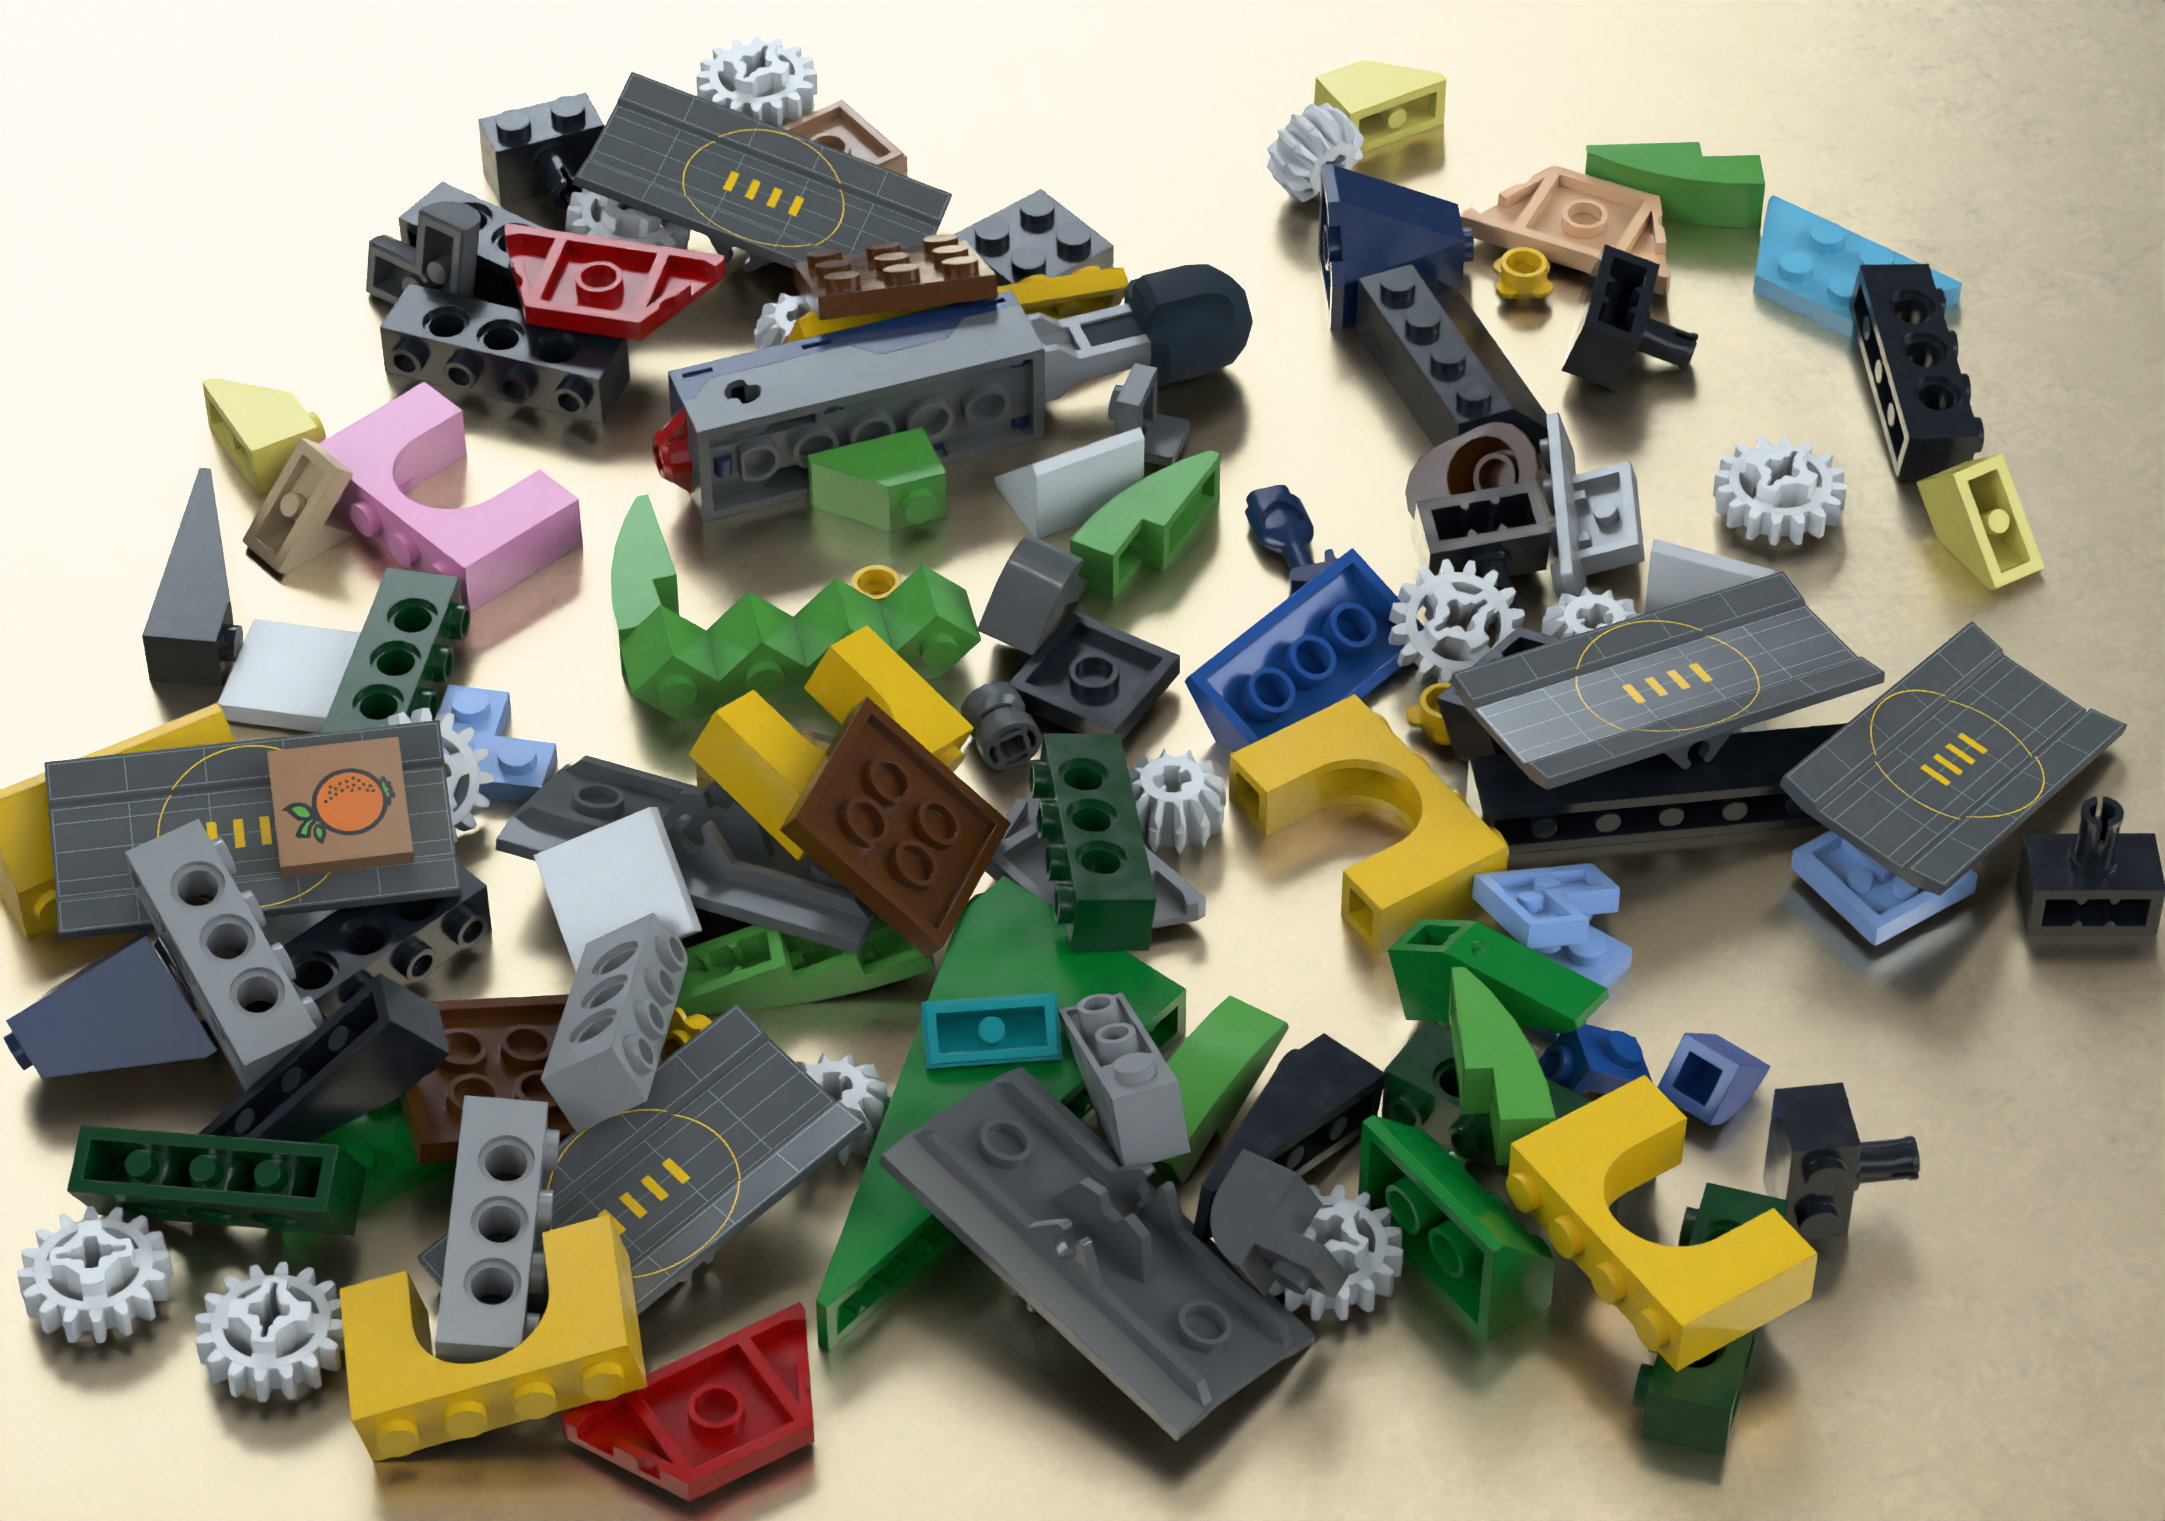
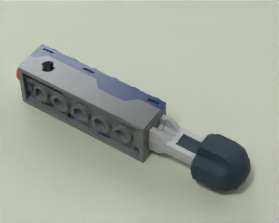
M1188 264L1141 275L1140 278L1130 280L1125 289L1123 305L1060 320L1040 312L1026 315L1014 292L1008 290L998 293V298L949 304L668 371L671 419L652 438V450L656 467L661 478L689 492L702 522L705 523L809 497L807 455L923 427L941 463L946 464L1044 440L1045 402L1060 399L1079 381L1132 369L1134 363L1157 368V387L1200 377L1233 364L1246 347L1253 325L1246 291L1229 274L1209 264Z

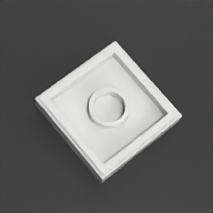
M253 618L218 701V705L223 710L226 720L321 733L361 632Z
M648 807L533 855L576 972L586 943L653 912L666 932H674L679 939L703 931L657 807Z

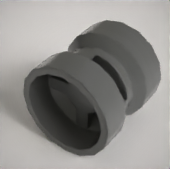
M999 681L987 683L972 691L964 700L961 707V715L974 727L970 735L976 738L977 748L989 767L995 770L1017 768L1028 762L1038 752L1042 743V734L1031 715L1025 713V704L1013 685Z

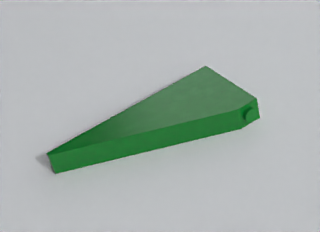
M1005 876L987 891L974 895L968 901L956 923L928 1001L1057 992L1058 1010L1077 1005L1080 1000L1090 995L1123 993L1161 1054H1164L1186 1034V988L1126 951H1070L1065 924L1055 923L1053 906ZM1060 1018L1062 1061L926 1070L922 1023L920 1020L816 1299L818 1346L830 1352L957 1238L955 1234L879 1164L882 1154L915 1128L999 1075L1021 1066L1084 1124L1096 1114Z

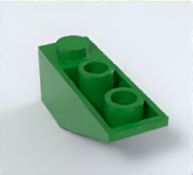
M1421 918L1388 949L1406 1020H1428L1441 1027H1450L1448 1008L1451 967H1466L1495 995L1515 1019L1518 1026L1547 1028L1552 1033H1568L1581 1028L1587 1019L1609 998L1607 988L1478 921Z

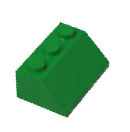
M1374 1115L1362 1121L1358 1196L1364 1192L1370 1194L1371 1212L1388 1207L1391 1211L1390 1226L1401 1227L1402 1230L1401 1249L1403 1250L1404 1260L1485 1342L1551 1304L1555 1258L1550 1248L1539 1236L1530 1235L1510 1215L1507 1206L1497 1194L1487 1192L1466 1171L1463 1162L1456 1153L1449 1149L1444 1150L1423 1129Z

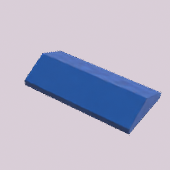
M1353 547L1186 678L1184 682L1215 742L1234 753L1354 694L1359 699H1364L1402 668L1397 663V660L1405 646L1391 645L1388 640L1392 627L1398 625L1388 620L1393 603L1401 601ZM1416 618L1417 629L1420 632L1424 629V626Z

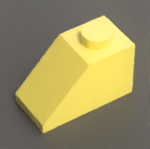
M1361 60L1316 76L1314 104L1319 107L1328 103L1333 108L1340 109L1349 117L1350 121L1357 126L1359 133L1364 137L1360 147L1361 152L1364 153L1444 124L1447 79L1437 72Z
M217 378L202 381L208 426L257 496L271 491L301 438L317 443L327 439L324 426L315 411L307 413L293 392Z
M2003 453L1966 461L1916 482L1937 539L1989 590L1997 589L2045 568Z

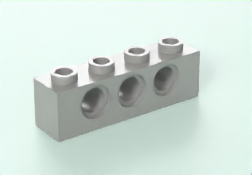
M197 819L126 851L131 886L243 1088L247 1091L316 1030L324 1020L312 997L308 995L300 999L291 981L296 979V973L283 945L277 942L270 946L261 928L266 926V920L255 895L250 889L240 893L231 875L236 874L237 870L225 842L221 837L210 840L200 820ZM200 895L214 898L210 903L202 906H192L186 903L189 899ZM226 948H237L244 951L233 959H221L215 956L219 951ZM256 1001H267L274 1004L272 1008L261 1013L245 1010L246 1006Z
M654 912L586 943L541 1077V1081L576 1132L642 1104L648 1099L688 965L687 954L681 940L674 932H666Z
M464 1095L435 1340V1357L440 1360L457 1364H472L497 1358L520 1345L540 1323L541 1314L528 1313L530 1293L544 1294L546 1278L544 1251H535L537 1231L546 1232L551 1230L554 1190L542 1189L543 1170L557 1171L560 1130L547 1129L548 1102ZM499 1173H513L519 1176V1178L513 1181H500L493 1178V1176ZM495 1233L510 1235L513 1239L503 1243H496L487 1240L486 1237ZM486 1295H499L507 1300L501 1304L487 1305L478 1299Z

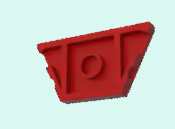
M506 223L504 227L505 246L526 324L642 341L722 281L726 274L725 255Z
M798 1302L646 1374V1388L621 1394L611 1400L584 1404L561 1414L562 1431L569 1441L689 1502L814 1442L805 1308Z

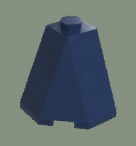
M1321 165L1318 259L1330 330H1343L1356 325L1358 278L1413 264L1452 289L1462 286L1464 262H1473L1474 238L1472 227H1462L1458 204L1336 165Z
M146 930L139 933L10 1014L6 1019V1023L11 1032L3 1036L8 1049L19 1066L24 1071L34 1066L41 1078L206 1058L216 1052L219 1047V1043L206 1020L200 1022L195 1014L198 1011L195 999L155 930Z

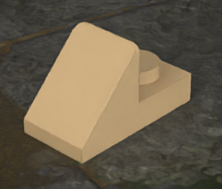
M301 438L241 541L275 571L287 574L347 540L353 532L335 518L331 511L354 473L317 442Z

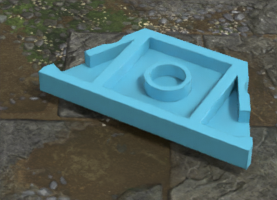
M1772 195L1768 199L1753 292L1853 339L1857 335L1849 310V303L1860 265L1920 263ZM1931 269L1936 288H1942L1944 291L1946 308L1956 305L1960 301L1962 283Z

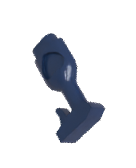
M1281 484L1260 488L1248 494L1246 498L1248 507L1244 513L1259 543L1266 549L1285 558L1290 569L1288 597H1290L1336 561L1337 558L1334 555L1333 549H1327L1324 552V562H1313L1307 550L1314 536L1312 521L1301 499L1291 494L1286 485Z

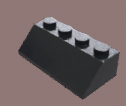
M1413 264L1358 278L1356 334L1434 447L1478 426L1495 421L1513 424L1523 431L1536 449V455L1541 454L1539 441L1540 439L1548 438L1547 413L1461 293Z

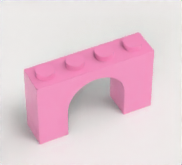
M425 381L318 443L354 473L334 507L348 517L361 534L366 537L372 536L391 551L393 557L402 566H410L417 572L459 577L462 603L469 604L470 613L583 544L579 498L540 469L491 499L470 507L439 509L419 504L406 497L408 492L415 486L467 456L463 411Z

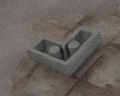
M435 202L419 209L416 248L387 234L378 235L369 240L365 291L394 305L409 284L474 299L481 219L479 212L470 205L460 202Z

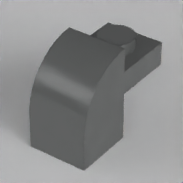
M1025 536L1006 562L992 591L977 631L1034 655L1056 630L1065 606L1080 600L1089 579L1079 574L1084 559L1033 536Z
M1243 1148L1218 1188L1211 1208V1232L1218 1249L1244 1281L1263 1297L1266 1296L1276 1280L1282 1286L1300 1295H1305L1307 1290L1311 1288L1335 1299L1348 1278V1274L1324 1245L1303 1236L1322 1203L1302 1177L1295 1171Z

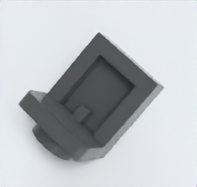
M1134 363L1124 386L1116 385L1112 391L1108 418L1109 420L1116 421V435L1141 427L1145 438L1144 462L1169 466L1176 462L1189 435L1190 422L1186 419L1157 413V368Z

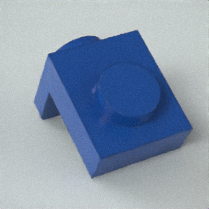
M1584 1024L1581 1028L1568 1033H1561L1538 1060L1545 1078L1579 1095H1582L1585 1090L1606 1095L1643 1075H1646L1652 1081L1643 1058L1642 1049L1636 1037L1622 1031H1611L1589 1024Z

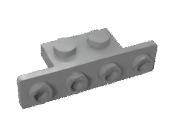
M1556 412L1546 415L1548 438L1540 439L1539 444L1545 469L1548 474H1552L1551 479L1543 480V488L1549 511L1552 516L1555 515L1556 519L1548 522L1551 529L1550 545L1555 557H1559V562L1551 564L1550 570L1556 594L1560 599L1562 593L1579 597L1584 587L1587 588V575L1645 561L1637 478L1631 462L1627 461L1576 474L1573 447L1560 414Z

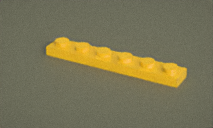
M1088 266L1075 271L1071 275L1048 278L1042 274L1033 275L1016 284L997 286V292L1012 290L1026 315L1040 312L1060 320L1119 306L1124 298L1125 289L1129 281L1123 266L1103 270L1098 266ZM945 305L819 320L814 311H811L797 319L786 343Z

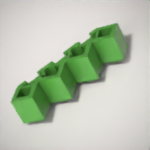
M922 564L881 603L835 578L795 616H791L756 595L747 592L707 630L660 605L619 643L631 695L667 715L681 720L713 715L718 709L752 690H755L769 705L814 699L804 687L828 648L866 625L925 681L942 677L982 639L979 631H977L978 626L966 589Z

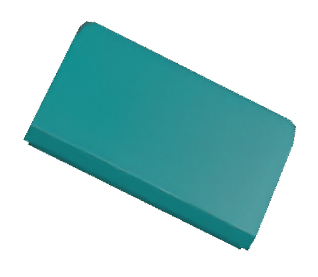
M1057 992L921 1002V1023L926 1070L1062 1061Z

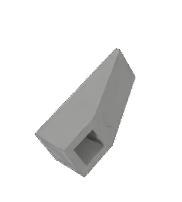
M1094 994L1083 998L1077 1005L1058 1010L1061 1024L1106 1140L1121 1165L1155 1163L1190 1153L1178 1079L1124 994Z

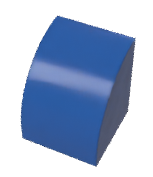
M1684 1033L1657 1088L1672 1103L1709 1125H1719L1732 1118L1748 1102L1771 1066L1717 1034Z

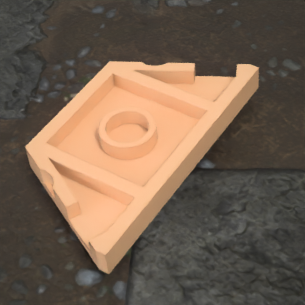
M1552 165L1534 174L1528 182L1515 184L1499 192L1497 205L1481 213L1470 207L1460 215L1462 227H1472L1473 238L1508 249L1517 247L1533 248L1544 254L1548 261L1581 270L1588 274L1591 273L1604 245L1612 246L1660 264L1653 292L1666 296L1669 292L1671 271L1670 266H1667L1666 262L1667 243L1665 229L1661 226L1662 207L1660 196Z

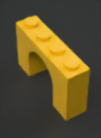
M868 625L831 645L804 687L841 725L851 709L865 697H868L952 772L960 766L965 758V754L960 749L974 727ZM752 690L714 712L688 755L797 861L808 855L782 833L780 828L826 752L806 740L755 690Z
M1355 694L1230 754L1229 800L1264 837L1282 830L1318 811L1345 804H1361L1381 808L1402 819L1412 829V832L1397 844L1343 870L1341 916L1378 955L1388 951L1421 918L1449 920L1479 905L1472 899L1474 874L1507 870L1509 849L1502 834L1496 828L1488 827L1468 807L1463 795L1458 790L1449 788L1430 769L1423 755L1416 750H1411L1392 731L1387 720L1381 714L1374 713Z
M1643 1075L1511 1143L1506 1188L1514 1205L1521 1212L1530 1213L1546 1230L1557 1252L1566 1259L1571 1258L1591 1279L1598 1296L1609 1305L1614 1304L1633 1324L1636 1334L1643 1345L1651 1351H1658L1677 1372L1810 1300L1818 1253L1774 1208L1716 1239L1693 1246H1666L1644 1240L1629 1232L1614 1218L1608 1207L1616 1199L1682 1164L1687 1118L1646 1075Z
M610 1214L542 1233L549 1285L546 1311L538 1326L527 1339L511 1351L488 1361L457 1364L446 1362L433 1356L428 1310L407 1270L339 1289L351 1422L373 1462L391 1457L406 1456L416 1450L460 1438H472L489 1430L529 1419H541L552 1413L591 1402L611 1400L621 1394L647 1387L630 1259Z

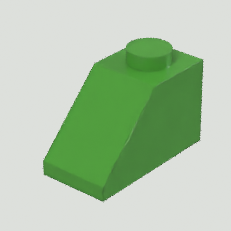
M923 427L807 455L809 500L813 508L889 532L947 518L946 471Z

